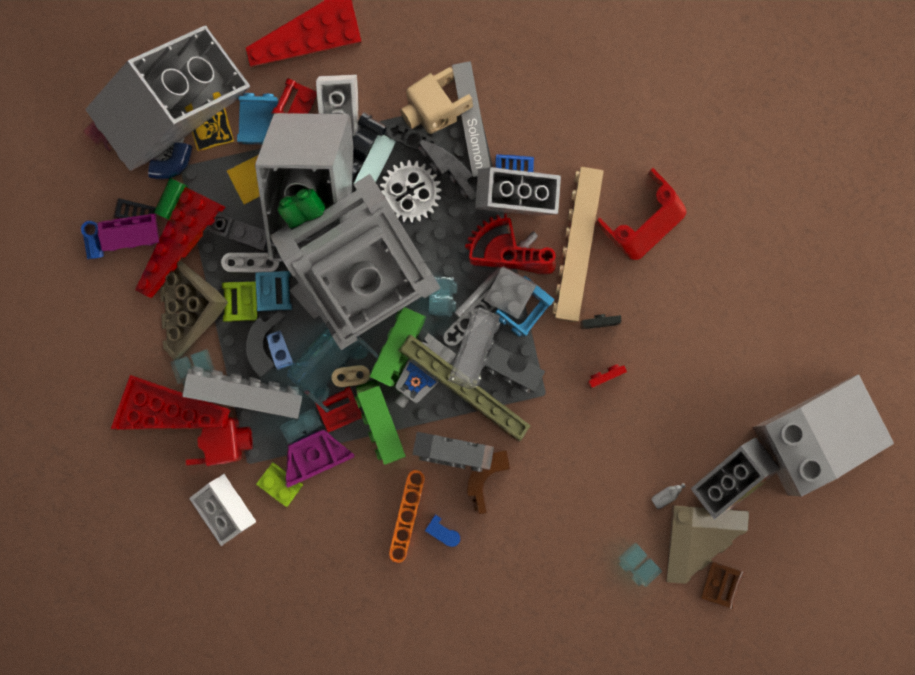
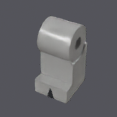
M429 333L422 341L425 346L449 364H451L456 356L452 350Z

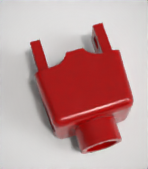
M228 417L224 428H202V433L197 440L198 448L203 450L205 458L186 460V466L200 464L216 466L240 461L242 459V450L253 448L251 427H239L237 418Z

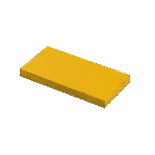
M258 155L227 170L243 204L260 197L255 168Z

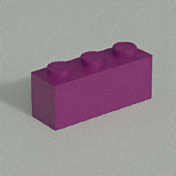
M148 214L98 222V236L102 251H115L120 248H134L140 245L150 246L159 243L156 215Z

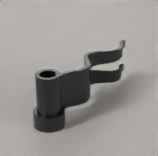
M367 112L360 116L358 125L361 128L353 138V160H356L353 164L352 178L364 164L367 152L377 136L382 137L387 130V126L373 119L372 115Z

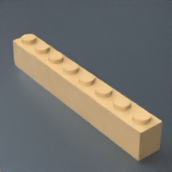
M581 167L580 171H576L574 182L578 184L577 190L572 192L571 201L575 202L574 208L569 210L568 220H571V226L566 228L565 239H568V244L563 246L562 257L565 258L564 265H560L558 276H561L562 279L561 284H557L555 295H559L558 303L554 302L552 314H556L555 319L577 323L579 321L604 170Z

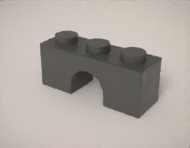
M494 344L483 364L486 366L485 370L493 375L496 372L503 376L502 380L510 384L513 381L520 385L519 389L527 393L530 391L535 392L545 371L528 362L523 371L513 372L507 364L511 353Z

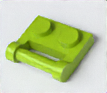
M256 281L222 283L224 298L228 302L224 308L223 322L256 321ZM232 289H237L238 315H232Z

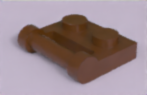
M712 562L700 598L733 609L735 605L733 602L741 577H744L745 572ZM730 573L734 577L727 599L723 600L721 598Z

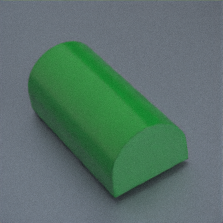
M169 178L154 213L169 220L180 199V195L184 188H188V186Z

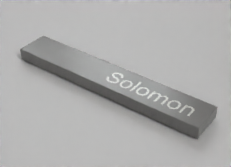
M470 61L453 64L452 69L458 100L469 94L473 101V107L462 113L461 117L472 177L474 178L478 175V169L489 168L490 162Z

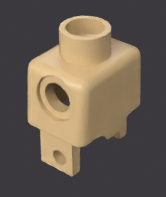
M451 67L435 76L431 73L406 90L408 105L401 108L400 112L411 129L422 124L429 134L435 133L457 122V116L473 107L472 97L469 94L452 103L443 91V86L454 81Z

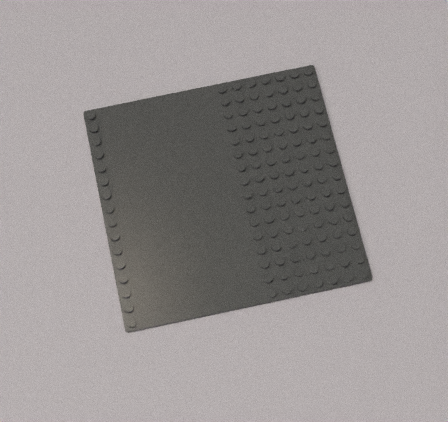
M461 114L457 116V122L432 134H429L422 124L413 128L418 132L435 138L442 149L457 158L472 174ZM403 116L378 121L387 126V129L390 124L395 122L409 127ZM399 127L391 129L393 136L399 134L403 136L401 140L405 141L407 130L403 134L399 131ZM484 130V135H485V141H486V146H487V151H488V157H489L490 167H493L492 160H491V156H490V152H489V147H488V143H487V139H486V134H485V130ZM411 134L408 137V142L412 145L417 144L419 141V137L416 134ZM396 142L376 184L381 191L385 190L380 187V184H386L383 176L389 178L387 170L394 172L393 165L400 168V162L407 166L408 160H410L411 166H414L415 162L418 161V167L426 164L425 170L427 171L432 168L429 164L432 161L428 156L424 157L421 152ZM373 144L370 146V148H369V150H368V152H367L366 158H367V156H368V154H369V152H370V150H371ZM261 148L191 164L181 172L183 182L189 189L226 207L223 212L219 211L218 214L265 230L260 197L243 204L227 173V170L259 155ZM361 168L355 173V175L352 178V193L357 190L354 186V182ZM432 168L430 175L437 174L434 181H440L436 188L442 189V192L436 193V195L441 197V200H435L438 207H431L434 213L432 214L428 211L427 219L423 215L420 216L421 222L414 218L413 223H411L410 218H407L404 223L402 216L398 219L441 287L428 297L424 298L421 296L405 306L427 317L417 340L422 343L429 333L452 350L456 356L450 365L503 405L544 396L546 391L543 378H541L535 392L530 391L527 393L519 389L520 385L513 381L510 384L502 380L503 376L496 372L493 375L485 370L486 366L483 364L494 344L511 353L507 364L513 372L523 371L528 362L540 368L531 329L527 336H517L511 331L512 327L507 323L504 325L496 319L495 311L498 309L497 307L456 346H448L444 342V333L459 319L454 312L498 268L476 266L470 263V251L465 248V244L469 243L468 237H473L472 231L478 232L477 225L484 227L482 224L484 220L487 223H490V217L493 220H497V214L500 215V219L504 218V212L475 209L476 197L472 200H469L468 197L464 199L459 192L460 186L458 183H453L447 176L448 170L441 174L439 171L436 173ZM411 174L408 177L410 183H417L419 180L416 174ZM471 176L467 179V182L476 193L477 177L473 178ZM425 182L420 183L416 188L412 190L410 188H407V193L401 197H398L396 201H400L408 194L414 196V190L424 186ZM399 184L392 187V191L396 194L401 193L403 187ZM421 190L418 196L420 199L425 200L429 197V192ZM406 200L403 202L402 207L409 210L413 207V203L410 200ZM507 225L496 227L483 235L474 249L473 257L484 258V252L488 243L493 238L508 233ZM206 230L203 231V236L197 242L206 282L213 286L223 297L222 283L256 281V273H233L224 270L221 260L225 254L268 253V246L263 251ZM510 254L505 255L504 259L506 260ZM229 260L228 265L234 266L235 261ZM248 260L247 265L253 266L254 261ZM268 260L266 265L272 266L273 261ZM279 261V267L274 272L289 270L283 261ZM510 269L511 271L518 274L517 269ZM292 274L289 278V290L298 283ZM275 278L277 304H282L281 278ZM232 289V315H238L237 289ZM289 291L292 310L275 311L276 313L280 311L285 318L271 329L268 334L281 330L294 365L279 370L275 366L265 376L260 378L250 365L246 353L247 336L255 321L223 322V309L215 320L227 376L238 374L242 376V379L249 380L250 377L261 379L262 383L268 384L269 381L280 383V386L283 387L295 385L299 387V390H302V401L298 419L235 407L239 427L250 426L252 431L253 448L244 450L247 463L252 464L287 456L288 444L321 429L327 432L314 401L318 399L321 401L345 390L344 388L346 387L334 385L331 379L333 371L338 368L362 365L368 368L371 375L372 368L380 356V350L388 340V332L397 321L395 320L397 312L357 336V341L341 350L321 316L314 319ZM484 299L481 300V302H483L484 304H486V306L488 307V309H490V308L492 307V306L488 305L489 303H488V302H485ZM477 305L474 308L475 315H484L485 308ZM526 306L518 319L508 314V317L517 325L522 324L528 317ZM257 311V319L260 317L265 323L268 321L266 317L273 311ZM469 319L461 320V328L469 329L471 321ZM457 325L454 327V329H456V332L454 334H447L449 337L447 339L448 342H456L457 340L455 337L459 333L461 336L464 335V333L458 329ZM265 337V352L274 363L267 338ZM358 371L356 374L357 378H363V372ZM343 374L337 376L339 381H343L345 378ZM378 381L396 430L477 412L475 408L440 382L417 404L409 400L406 406L402 408L394 402L401 392L395 387ZM358 385L350 386L354 397L358 396L355 388ZM347 397L324 407V410L329 412L349 403L350 400ZM359 407L361 413L364 414L363 408ZM363 418L329 432V434L338 442L343 443L369 437L368 432L371 429L369 424L365 425Z

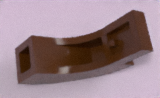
M507 450L493 453L490 470L482 469V472L472 470L470 474L467 493L468 497L476 495V499H473L474 511H478L479 514L487 513L483 495V486L486 479L495 472L510 469Z

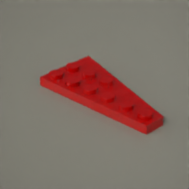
M185 187L135 290L152 298L165 283V277L169 272L174 271L178 267V261L188 255L203 236L204 229L208 225H212L215 221L214 217L219 211L223 212L226 207Z
M130 375L111 429L224 428L230 409L207 401L182 397L183 393Z

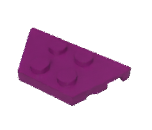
M324 429L318 430L288 444L285 484L288 488L355 456Z

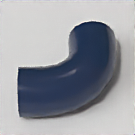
M174 143L173 153L169 159L164 161L151 159L148 177L153 179H169L179 175L188 166L193 146L186 143Z

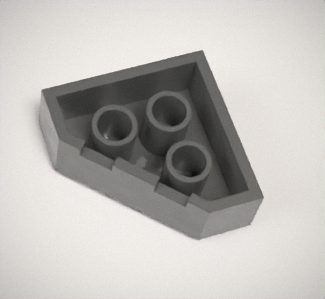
M417 432L412 455L420 456L419 460L463 469L468 465L471 466V470L482 472V469L490 470L494 447Z

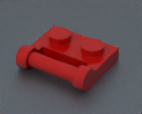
M287 78L284 91L276 108L274 107L271 113L273 115L274 113H285L283 112L292 89H295L298 92L288 114H309L316 100L317 92Z
M350 386L344 388V391L321 401L320 399L314 401L328 433L362 418V413L358 408ZM347 397L349 398V403L325 412L324 407Z

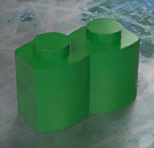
M303 189L296 196L284 197L280 201L278 212L290 228H294L323 215L325 205L314 189Z

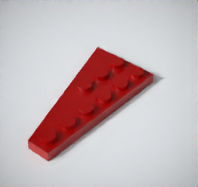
M324 0L247 46L246 53L249 66H259L361 43L352 0Z

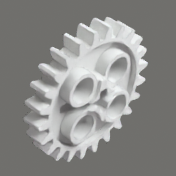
M408 160L407 166H404L403 162H400V168L393 165L394 172L387 170L389 178L383 176L386 184H380V187L385 189L381 192L396 213L397 218L403 217L404 223L407 218H410L411 223H413L414 218L421 222L420 216L422 215L427 219L428 211L432 214L434 213L431 207H438L435 200H441V197L436 195V193L442 192V189L436 188L440 181H434L437 174L430 175L432 168L426 171V164L418 167V161L415 162L414 166H411L410 160ZM411 174H416L419 180L417 183H410L408 177ZM425 182L424 186L414 190V196L408 194L400 201H396L398 197H401L407 193V188H410L412 190L416 188L420 183ZM396 184L403 187L402 192L399 194L392 191V187ZM421 190L429 192L427 199L419 198L418 194ZM406 200H410L413 203V207L409 210L402 207L403 202Z

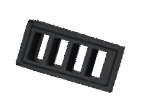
M118 198L113 218L135 217L137 208H141L139 216L144 215L145 209L149 210L148 214H154L156 207ZM122 205H126L124 214H120ZM132 206V215L128 216L129 208Z

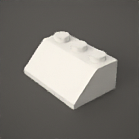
M224 474L208 483L189 498L221 546L256 522Z

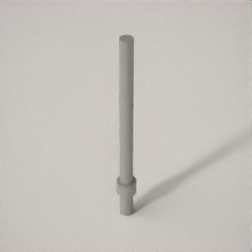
M533 231L524 241H520L517 246L529 248L538 235ZM510 254L506 260L510 261L514 256ZM497 268L454 312L456 316L460 318L494 283L502 268Z

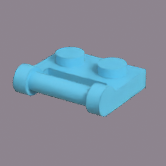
M290 271L256 273L257 311L292 310L289 293ZM275 278H281L282 304H277Z

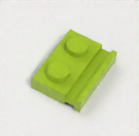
M274 462L271 463L256 483L257 486L286 507H288L303 487V484L299 482L287 488L285 484L286 471Z

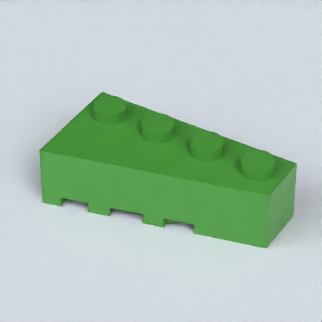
M406 307L397 312L395 317L397 321L388 332V340L380 350V356L371 371V378L391 387L396 386L408 360L398 350L408 335H412L416 339L418 338L427 318L426 316Z
M374 379L365 384L355 386L358 394L355 400L358 408L362 407L364 410V414L361 416L364 424H369L371 431L368 434L371 442H376L378 447L375 450L378 460H383L385 465L406 457L378 381Z

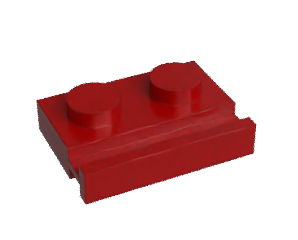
M616 364L607 368L609 372L603 375L601 372L591 375V380L588 381L590 389L626 373L625 366L619 367Z

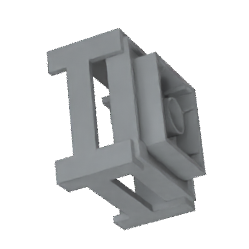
M370 174L354 183L357 189L355 192L324 210L323 215L306 221L292 231L286 225L270 235L284 264L292 276H295L341 350L357 341V336L421 296L424 298L428 297L441 288ZM365 202L367 208L299 249L298 243Z

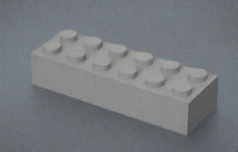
M192 366V369L188 368L182 397L298 419L302 401V390H299L298 386L287 385V387L280 386V383L269 381L267 384L262 383L261 379L250 377L249 380L242 379V376L238 374L226 376L223 375V372L211 370L210 373L203 371L204 368Z

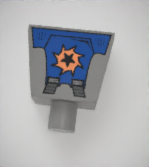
M409 360L395 386L401 393L394 402L402 408L406 406L409 400L417 404L439 382Z

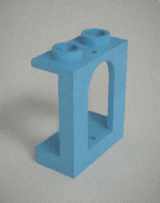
M537 285L531 295L540 302L522 324L517 325L508 317V313L499 308L495 311L496 319L504 325L506 323L512 327L511 331L519 337L521 335L523 337L527 336L530 329L555 300Z

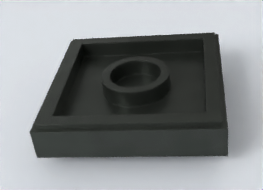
M606 314L595 315L594 319L582 320L580 324L581 329L584 330L616 326L622 320L621 315L606 317Z

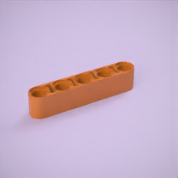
M413 470L408 474L389 551L390 559L396 563L405 560L425 479L424 474L419 470ZM413 473L421 475V482L419 484L411 482L410 477ZM408 492H414L417 495V500L414 503H409L406 500ZM404 511L412 513L411 521L406 522L402 519L401 515ZM404 529L407 531L408 538L406 540L398 539L397 532ZM400 548L403 551L404 555L401 559L393 557L394 549Z

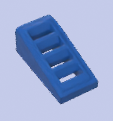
M496 154L495 168H501L502 160H505V169H509V160H513V170H517V161H521L520 171H524V161H528V172L534 171V157Z

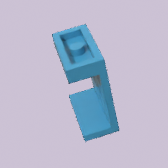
M243 93V96L238 98L240 111L237 142L238 144L262 145L273 118L271 112L274 107L276 108L278 98L274 97V94L269 93L262 94V97L255 96L254 93Z

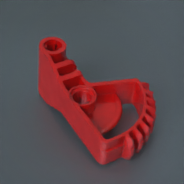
M507 213L501 219L500 215L497 214V220H493L490 217V223L484 220L482 222L484 227L477 225L478 232L472 231L473 237H468L469 243L465 244V248L470 251L469 261L472 265L498 268L504 266L509 269H519L536 274H551L556 268V254L552 248L534 249L522 248L516 245L511 218H508ZM509 226L510 233L501 234L488 243L484 252V258L473 257L474 249L483 235L496 227ZM511 254L514 258L507 261L504 259V256Z

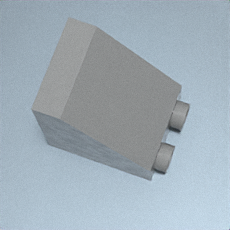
M205 25L128 60L85 110L95 122L98 130L103 133L117 152L119 159L131 171L151 161V159L157 158L174 146V143L181 141L222 109L231 105L249 89L250 85ZM220 92L221 97L214 100L213 93ZM192 103L193 111L186 112L185 107Z
M274 113L255 163L270 261H283L270 235L287 225L278 212L280 201L284 197L296 196L303 189H314L325 205L324 210L352 193L353 138L350 114ZM350 211L298 243L299 249L330 231L335 222L338 226L350 218ZM287 225V227L289 228L290 231H292L293 229L297 228V227L290 228V227Z
M855 375L753 427L763 447L781 468L777 475L788 496L802 497L839 478L894 444L859 375Z

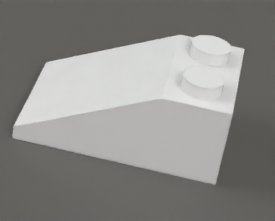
M357 75L319 76L316 80L319 114H350L352 136H355L359 131Z

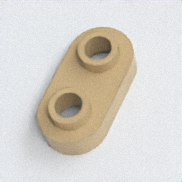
M362 365L343 367L334 370L331 379L333 384L338 387L361 385L369 380L370 372L367 367ZM358 371L363 372V378H357L356 374ZM339 374L344 375L345 378L343 381H339L337 379V376Z

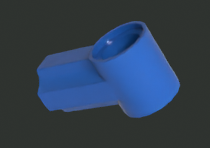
M94 221L84 222L81 226V232L84 238L87 259L104 257L98 236V223ZM93 224L95 226V233L89 235L86 229L89 225Z

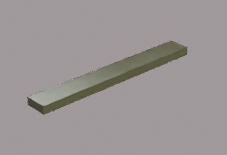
M408 335L398 350L518 442L522 440L531 425L415 337Z

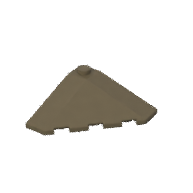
M181 260L177 263L178 267L174 271H170L165 277L164 287L160 288L161 302H165V314H161L162 329H166L167 341H163V349L174 361H177L207 330L228 303L213 286Z
M672 505L666 582L686 584L690 581L692 575L698 570L704 569L712 562L711 559L719 552L725 551L740 534L743 535L748 531L749 511L729 510L714 520L706 508Z

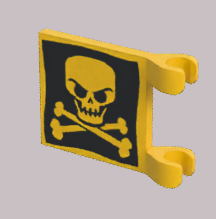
M220 92L213 93L214 100L221 97ZM192 103L185 107L186 112L193 111ZM225 108L192 132L197 151L234 141Z

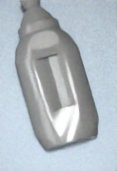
M685 484L669 486L654 495L651 500L656 508L661 509L676 500L682 488H685Z

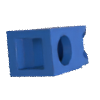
M435 514L425 531L449 547L457 546L460 542L459 533L441 525L439 522L442 518Z

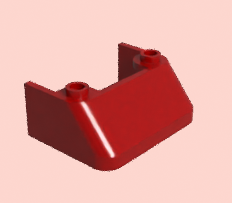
M654 168L649 171L648 175L660 186L656 192V198L662 207L638 230L634 231L628 225H620L612 231L601 218H598L595 222L615 245L633 261L641 259L683 220L687 213L686 207L675 190Z

